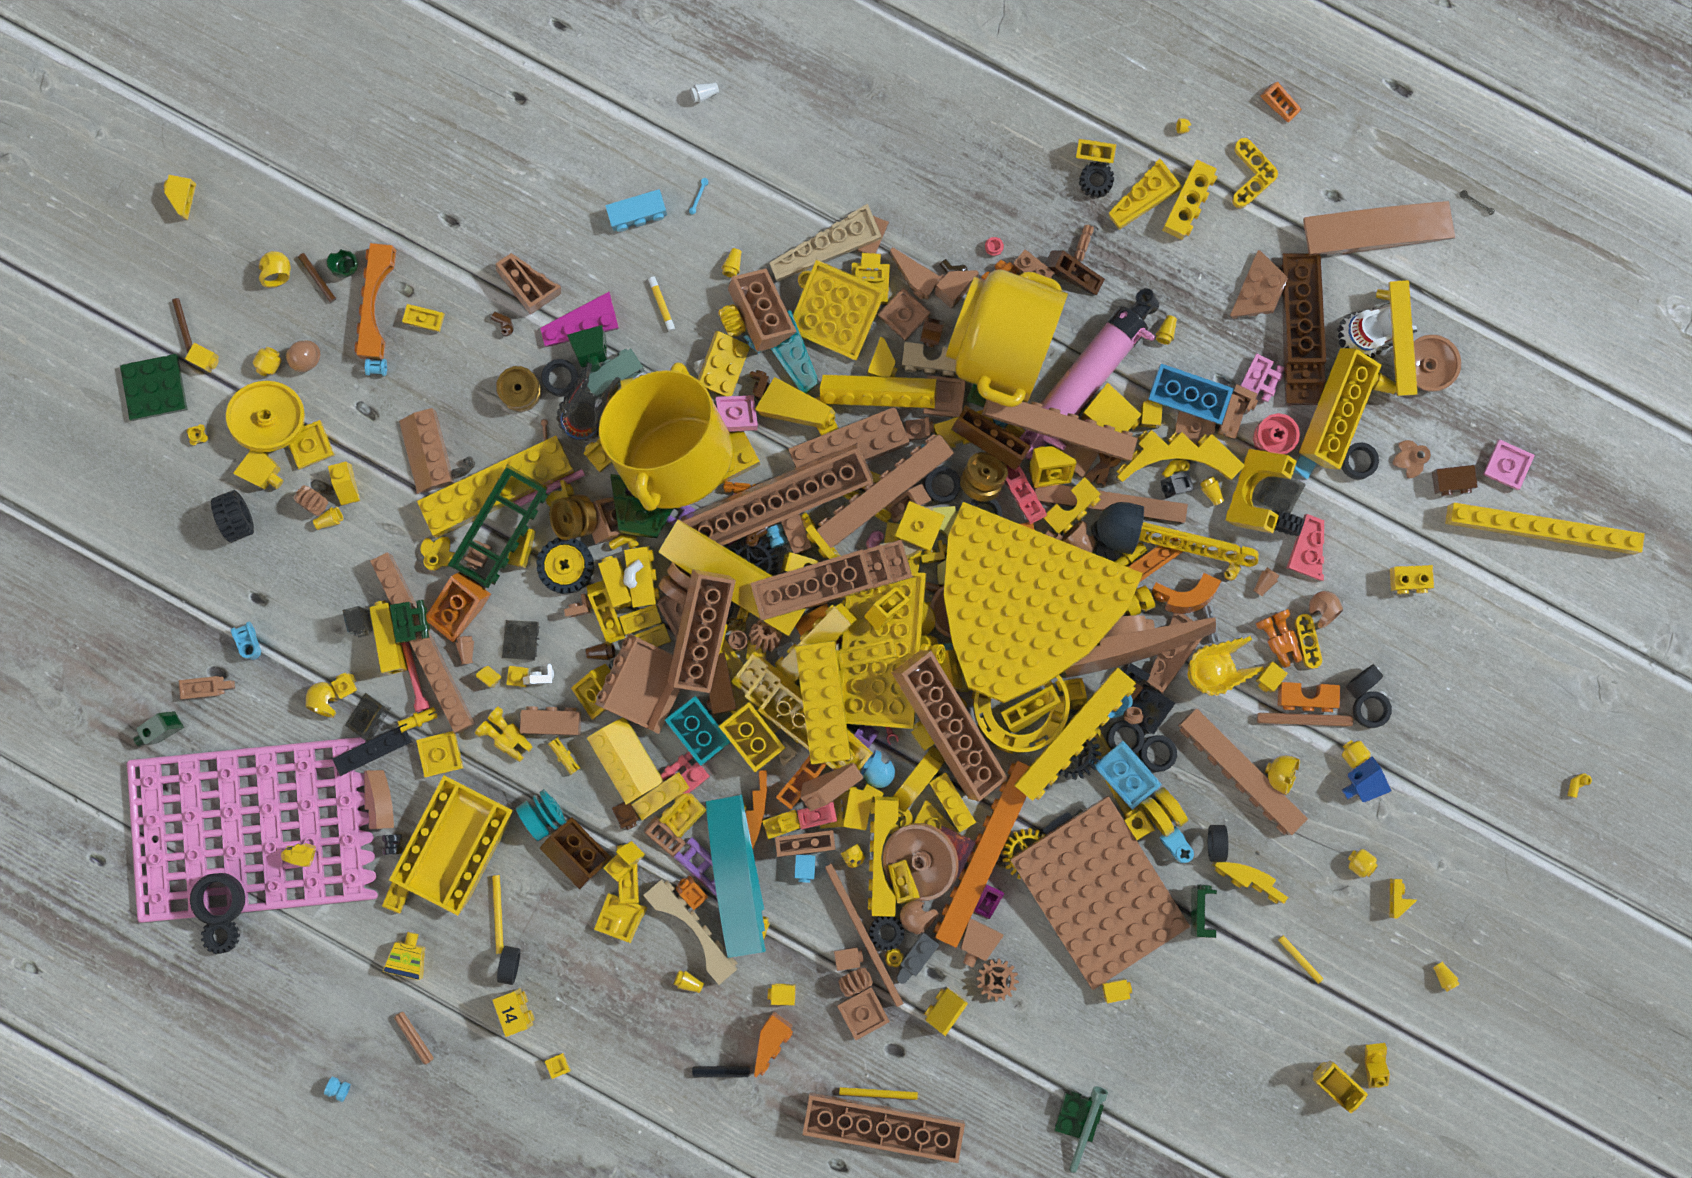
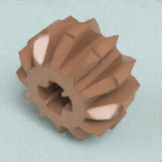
M306 485L298 489L294 496L296 503L316 516L324 512L328 504L326 498Z
M760 620L757 624L752 625L749 633L751 645H756V650L760 648L763 650V653L766 650L772 652L774 648L779 646L782 638V633L778 629Z
M866 968L852 971L838 981L840 989L846 997L864 991L873 983Z

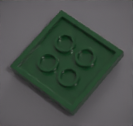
M177 354L120 365L130 421L188 410Z

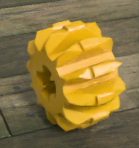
M726 305L719 310V317L728 336L737 337L745 332L746 328L736 305Z

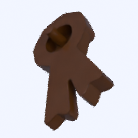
M1099 453L1100 462L1084 477L1092 483L1097 475L1100 474L1096 484L1105 486L1110 467L1117 466L1121 459Z

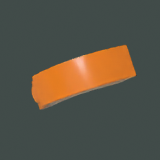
M1203 573L1198 585L1187 592H1177L1156 582L1151 595L1159 602H1166L1165 610L1169 612L1191 613L1200 610L1213 599L1221 580Z

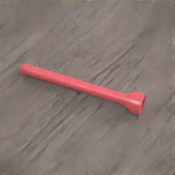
M409 642L401 643L416 698L414 700L415 704H413L415 712L430 709L429 701L422 694Z

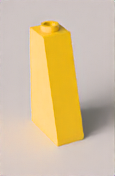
M776 377L773 378L755 408L758 414L764 417L827 429L828 425L834 422L836 414L832 407Z
M386 600L375 602V606L369 608L381 673L393 675L408 671L402 644H397L395 641L390 609L391 603H386Z

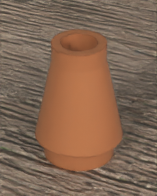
M1268 567L1265 571L1262 570L1253 591L1263 597L1278 582L1279 575Z
M472 636L457 637V642H455L461 664L473 663L475 640L472 639Z

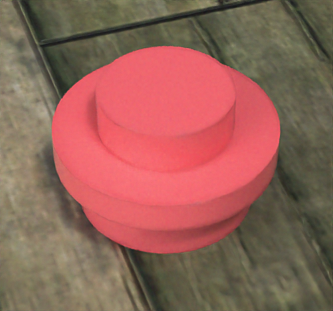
M991 237L985 243V250L991 256L1000 255L1004 249L1002 240L997 237Z

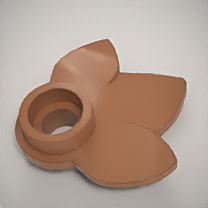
M1410 440L1400 442L1399 448L1402 452L1395 456L1392 464L1399 468H1407V478H1414L1422 473L1424 464L1429 461L1431 457L1430 450L1426 446H1418ZM1419 451H1423L1425 453V456L1423 458L1417 457V453Z

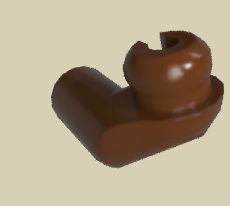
M766 528L747 535L746 544L751 547L757 545L759 538L767 534Z

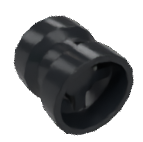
M402 834L382 835V841L385 846L383 848V855L402 854V847L400 846Z

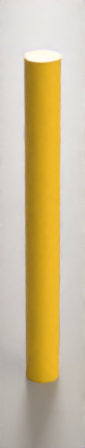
M493 875L496 954H501L504 945L500 875Z
M840 1087L839 1095L918 1099V1092Z

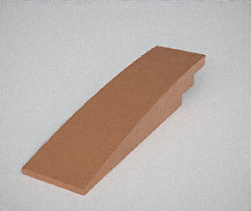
M1449 201L1363 209L1303 218L1309 256L1338 253L1349 254L1455 238Z
M899 540L752 582L751 587L762 621L913 578L903 542Z
M1216 618L1104 637L1100 641V646H1096L1089 655L1065 670L1066 676L1069 678L1122 666L1194 642L1216 632Z

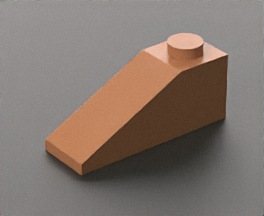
M892 247L890 256L911 290L914 291L913 294L920 299L925 298L928 300L940 276Z
M854 762L803 783L801 799L808 809L813 811L832 802L862 780L863 776Z

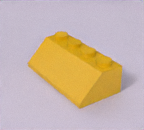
M622 717L587 737L626 805L634 802L664 782L626 718Z

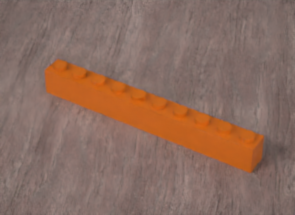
M1016 761L1015 764L1011 763L1007 771L1010 774L1008 780L1004 781L999 788L1001 795L999 799H994L991 805L993 812L991 816H986L982 825L985 829L982 834H978L974 842L977 845L975 851H970L966 859L969 862L966 870L962 868L958 879L961 881L958 887L954 886L951 891L950 897H952L950 904L944 906L941 913L944 915L942 922H937L933 930L936 933L935 938L957 948L1027 797L1014 785L1030 767L1020 761Z

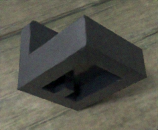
M1189 472L1169 476L1160 481L1166 499L1194 490Z
M1129 663L1127 666L1123 665L1121 669L1127 676L1129 673L1132 674L1131 678L1139 683L1141 681L1146 682L1150 677L1149 673L1132 663Z

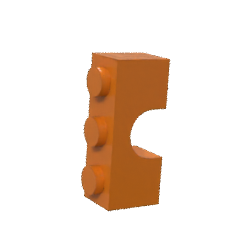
M1281 682L1278 686V706H1283V710H1295V707H1302V711H1314V708H1322V712H1333V709L1339 708L1340 685L1319 684L1317 685L1316 695L1312 699H1308L1302 694L1301 683Z
M809 755L776 798L792 810L801 798L803 783L817 778L827 764H811Z

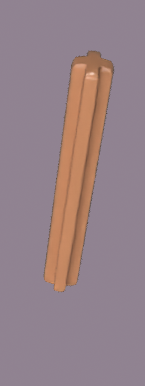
M1258 713L1257 722L1353 726V717Z

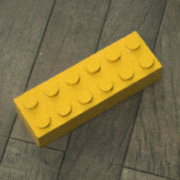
M1340 348L1300 448V454L1324 468L1341 469L1381 364L1357 349Z
M834 640L795 646L811 764L851 759L836 642Z

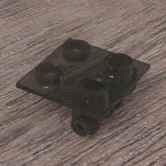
M1274 476L1267 477L1254 500L1273 510L1291 514L1306 484L1294 477L1291 479Z
M506 620L502 658L535 661V657L538 656L536 655V646H539L537 640H539L537 638L540 629L539 622Z

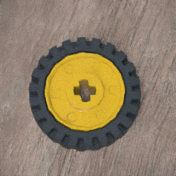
M555 538L547 542L542 547L541 552H539L538 560L536 561L537 573L542 583L550 590L560 594H572L580 591L587 586L594 573L593 556L588 547L577 539L561 540L560 538ZM568 561L569 568L563 570L561 564Z

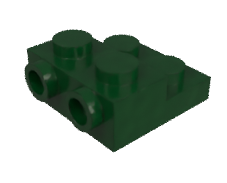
M1070 1090V1093L1064 1092L1054 1131L1080 1139L1093 1102L1091 1100L1092 1097L1089 1096V1099L1081 1097V1093ZM1103 1103L1100 1104L1088 1138L1089 1142H1093L1097 1124H1099L1103 1111Z

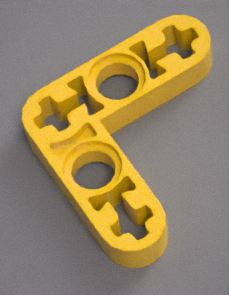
M1248 138L1239 139L1234 147L1235 153L1255 174L1232 198L1233 205L1239 209L1249 205L1278 177L1276 167ZM1245 144H1246V145H1247L1246 150L1243 149V150L1241 151V150L1239 149V148L1241 147V145H1245ZM1252 150L1253 153L1247 158L1248 152L1250 153ZM1252 157H1259L1261 164L1258 166L1253 165L1251 162ZM1265 164L1266 167L1262 169V171L1260 172L1259 169H1261ZM1271 171L1273 173L1272 176L1266 178V172L1269 173ZM1253 182L1258 183L1260 190L1257 192L1252 191L1250 184ZM1247 192L1249 195L1244 199V202L1241 201L1239 203L1237 201L1238 198Z

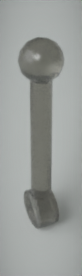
M1466 190L1460 192L1461 198H1467L1486 210L1489 215L1495 213L1494 208H1488L1469 196Z

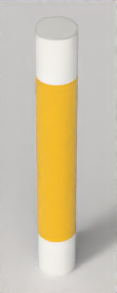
M651 277L648 281L668 332L673 331L675 327L656 278Z

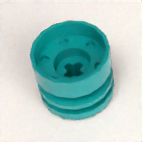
M545 789L539 792L542 800L537 795L533 796L535 806L525 801L516 807V811L523 824L537 841L549 835L548 824L556 830L558 825L555 820L560 825L566 823L561 807Z

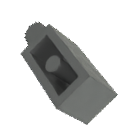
M924 932L921 933L900 963L902 968L897 974L896 979L898 982L904 984L912 975L917 976L938 948L939 943Z

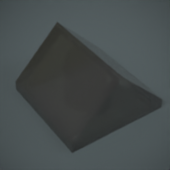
M365 692L345 726L362 739L370 741L373 739L391 707Z

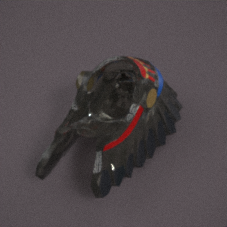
M587 363L585 369L578 376L577 382L573 383L568 395L564 397V401L559 403L556 416L559 428L570 438L580 441H590V439L598 437L602 413L609 400L617 392V385L621 378L616 377L609 387L605 389L601 398L587 391L586 387L589 383L592 368L591 363Z

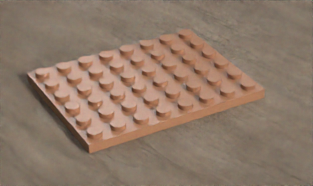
M1109 796L1096 802L1010 858V861L1092 990L1190 927Z

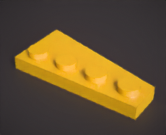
M1159 158L1155 165L1144 174V177L1132 187L1131 191L1116 204L1108 216L1120 230L1181 190L1182 186Z

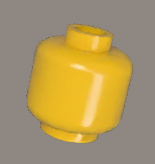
M271 347L259 349L252 362L256 372L262 376L275 374L282 361L279 356L280 353Z
M1351 740L1343 746L1345 750L1342 752V757L1353 769L1371 756V752L1362 741L1353 742Z
M1360 849L1358 852L1354 850L1348 857L1350 861L1349 869L1361 878L1370 877L1378 867V864H1376L1377 858L1365 849Z

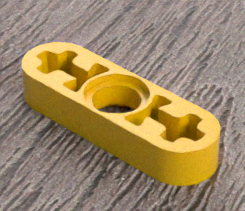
M1301 614L1296 617L1294 625L1303 663L1307 668L1315 669L1322 664V655L1314 621L1310 615ZM1302 617H1304V620H1308L1309 624L1306 625V630L1311 629V633L1301 634V632L1305 631L1304 626L1299 624L1302 621ZM1305 636L1312 637L1313 645L1311 647L1304 645L1303 639ZM1315 648L1316 651L1312 652V656L1317 658V661L1313 666L1312 663L1308 662V659L1311 658L1310 652L1306 653L1305 650Z

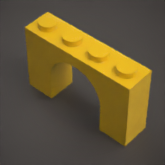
M1249 449L1244 459L1245 466L1239 475L1225 521L1236 527L1273 534L1279 515L1269 509L1254 507L1252 494L1256 485L1264 478L1274 476L1291 479L1297 461L1285 454Z

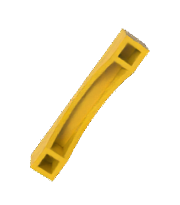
M875 797V802H871V814H874V821H870V833H874V841L870 840V852H873V860H869V871L873 872V879H869L868 891H872V898H868V910H872V916L895 917L896 896L884 875L881 856L885 839L893 825L898 821V797Z

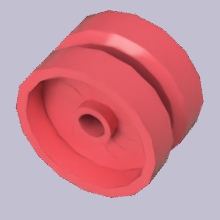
M1280 413L1269 415L1254 430V446L1260 451L1286 455L1299 442V427L1294 419L1288 415Z

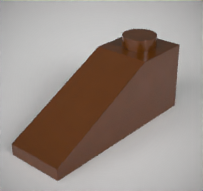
M1051 250L1044 264L1057 277L1093 295L1098 294L1105 278L1063 250Z
M724 652L720 653L709 693L710 699L707 700L708 710L713 711L714 715L737 710Z

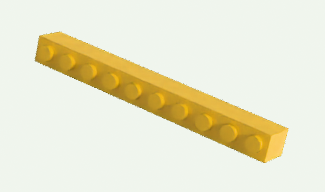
M1455 502L1447 506L1445 524L1632 555L1642 553L1645 533Z

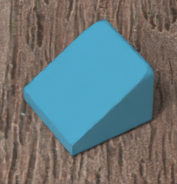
M1300 454L1296 460L1294 472L1308 479L1317 463Z

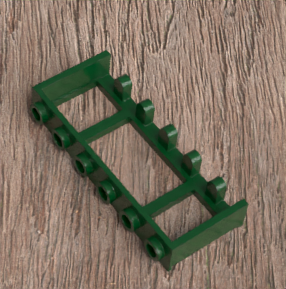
M507 464L455 554L449 561L448 566L453 567L487 588L491 584L495 585L500 577L497 574L500 568L504 569L510 560L507 556L510 551L514 553L519 545L517 542L519 536L524 537L527 532L529 519L534 520L539 511L536 509L538 504H543L549 494L546 493L548 487ZM511 476L538 491L527 510L500 495ZM496 500L523 515L500 556L473 541ZM469 546L496 561L487 578L459 563Z

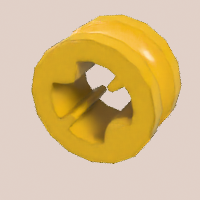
M740 607L736 619H743V622L746 623L750 612Z

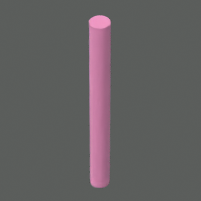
M581 469L560 480L564 479L569 484L584 477L585 474ZM560 480L547 485L546 493L548 494L561 488ZM536 490L513 502L523 506L533 501L538 491Z

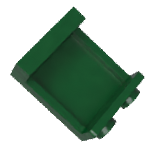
M1197 884V888H1191L1190 935L1216 938V930L1205 927V895L1217 894V890L1212 889L1210 885Z

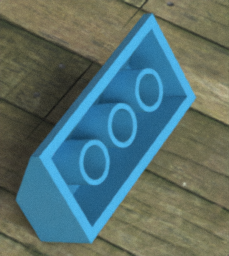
M1160 364L1148 400L1221 425L1234 388Z

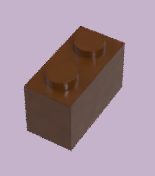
M1475 465L1441 468L1432 471L1434 493L1441 494V497L1452 496L1453 492H1460V495L1470 494L1472 490L1478 488Z

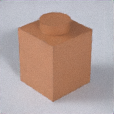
M857 947L834 950L837 971L859 968L860 963L864 962L862 950L858 951Z

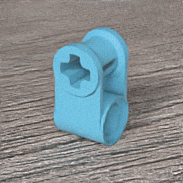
M249 621L246 622V625L239 628H231V634L240 655L249 660L259 658L261 648L252 623ZM253 646L252 654L247 655V648Z
M1174 826V832L1168 837L1164 835L1159 837L1178 862L1188 863L1193 859V849L1176 826ZM1181 849L1183 851H1188V853L1186 854L1187 859L1185 857H1180V855L1182 854Z

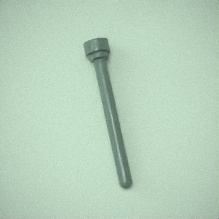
M1099 1086L1093 1087L1091 1092V1100L1093 1102L1070 1165L1072 1173H1075L1078 1169L1099 1106L1106 1101L1108 1091Z

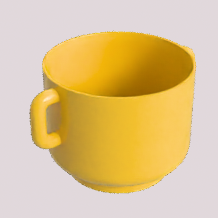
M998 269L989 273L986 280L974 277L945 357L956 360L955 371L958 377L978 385V391L983 398L1006 407H1016L1022 401L1028 403L1068 293L1062 291L1057 281L1034 272H1024L1016 275Z
M674 363L670 370L651 372L628 382L609 400L600 419L599 437L604 451L628 490L639 499L643 507L648 511H653L656 508H680L700 501L718 487L730 468L733 457L730 433L705 386L689 374L683 363Z

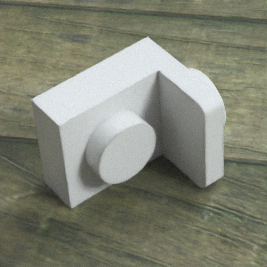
M551 664L541 665V672H530V676L523 677V685L552 683L554 670Z

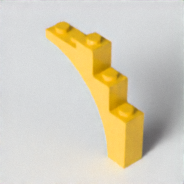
M1145 430L1138 437L1140 441L1137 443L1142 450L1139 451L1137 449L1133 453L1132 460L1127 465L1124 463L1116 471L1118 473L1116 478L1123 482L1144 466L1167 459H1187L1203 463L1219 471L1229 480H1232L1245 465L1213 434L1202 436L1197 442L1199 444L1197 447L1183 432L1178 434L1175 432L1167 440L1169 442L1167 445L1153 430L1149 432Z

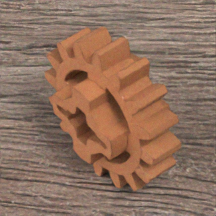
M1000 958L997 959L996 963L990 959V965L983 963L985 969H978L981 976H977L976 979L981 981V983L977 987H983L981 994L988 993L987 999L993 996L995 1002L998 1001V997L1005 1001V995L1012 997L1010 991L1017 990L1014 984L1019 983V981L1014 979V977L1018 973L1012 972L1014 969L1013 965L1007 967L1008 961L1005 960L1002 964ZM1002 967L1004 969L1002 971H994L992 968ZM986 973H988L989 982L985 985L984 979ZM991 973L997 977L1002 976L1000 980L1003 987L998 983L993 984L995 980ZM1010 975V984L1008 987L1006 985V978ZM996 988L1001 989L1003 992L994 993L991 992V990Z

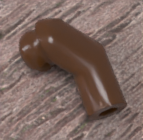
M494 311L491 320L500 324L502 335L510 336L514 330L511 319Z

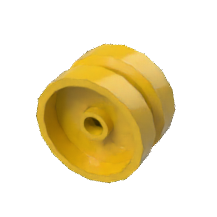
M1162 787L1155 792L1157 802L1153 798L1148 797L1141 802V806L1157 829L1165 837H1168L1174 832L1172 822L1176 826L1181 827L1188 822V818L1177 800L1166 788Z

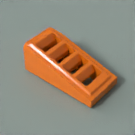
M1278 81L1271 84L1260 95L1286 122H1290L1302 110ZM1275 91L1276 94L1272 97L1271 93ZM1280 96L1282 99L1277 103L1276 99ZM1286 101L1288 104L1282 108L1281 105ZM1292 107L1293 110L1287 114L1286 111Z

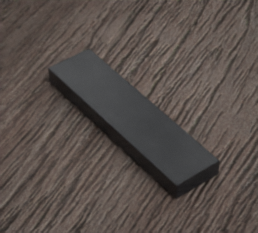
M404 725L332 758L340 777L412 743L407 731L401 733L399 729Z

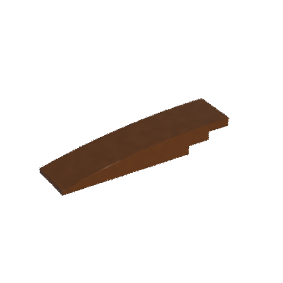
M1283 253L1282 272L1288 278L1282 291L1285 405H1318L1324 390V384L1326 383L1321 254L1309 256V253Z

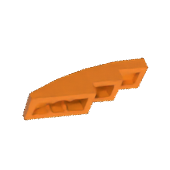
M767 770L759 771L760 790L752 791L754 810L746 811L752 849H754L760 833L765 813Z

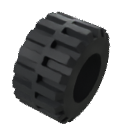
M236 490L211 499V510L219 531L228 542L232 543L254 533V524L248 506Z

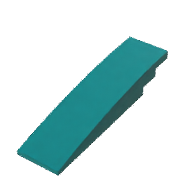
M742 795L706 801L714 880L727 957L763 953L766 951L762 934L765 931L762 911L765 909Z

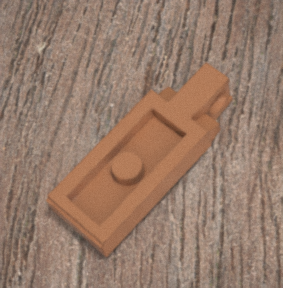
M219 676L179 680L180 700L220 696L225 694L227 689H235V681H224V678Z

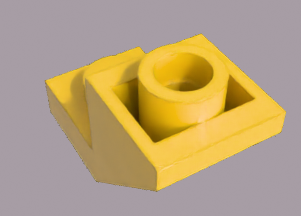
M1385 1043L1369 1044L1365 1047L1364 1059L1369 1088H1382L1389 1085L1390 1072L1386 1064L1387 1047Z

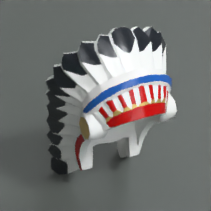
M1390 302L1365 311L1351 312L1339 322L1340 326L1337 328L1339 332V345L1342 348L1357 349L1372 359L1383 350L1393 346L1391 320L1388 317ZM1412 326L1413 333L1417 332V327Z

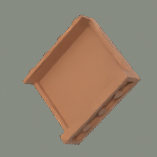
M628 634L622 642L619 654L614 659V665L610 673L605 678V684L598 693L595 704L659 734L681 689L674 688L667 682L673 655L636 636Z

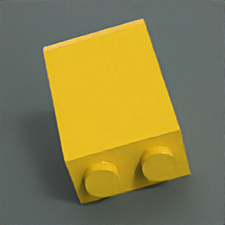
M1107 383L1084 411L1080 419L1082 421L1086 419L1096 421V425L1101 427L1104 425L1112 426L1115 428L1114 431L1121 433L1122 430L1129 431L1130 428L1134 430L1141 422L1138 419L1141 413Z

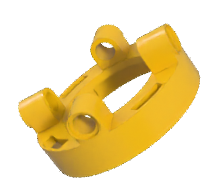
M1060 675L1056 677L1057 681L1055 683L1059 691L1064 692V695L1059 697L1061 703L1050 710L1048 718L1041 728L1026 735H1016L1002 729L992 715L991 698L973 691L971 698L973 699L975 720L984 736L997 746L996 749L1013 754V752H1031L1045 747L1058 737L1067 722L1070 709L1068 690ZM1051 681L1043 685L1045 688L1052 685L1057 693V690ZM983 713L984 719H985V721H986L988 727L991 729L990 732H988V731L986 730L987 726H986V724H985L983 718H980V715H979V714ZM1047 735V741L1043 739L1035 743L1036 746L1030 747L1029 743L1039 740L1040 738Z

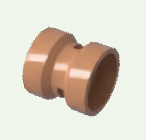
M734 631L730 634L728 642L732 649L741 651L747 647L748 638L744 632Z

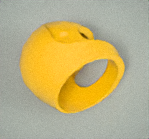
M270 251L261 257L259 269L262 272L259 275V281L262 286L269 288L277 287L289 280L291 271L290 261L283 253ZM278 273L276 280H264L266 277Z
M326 682L313 684L307 690L306 708L319 715L334 718L336 712L328 705V701H338V695L333 685Z

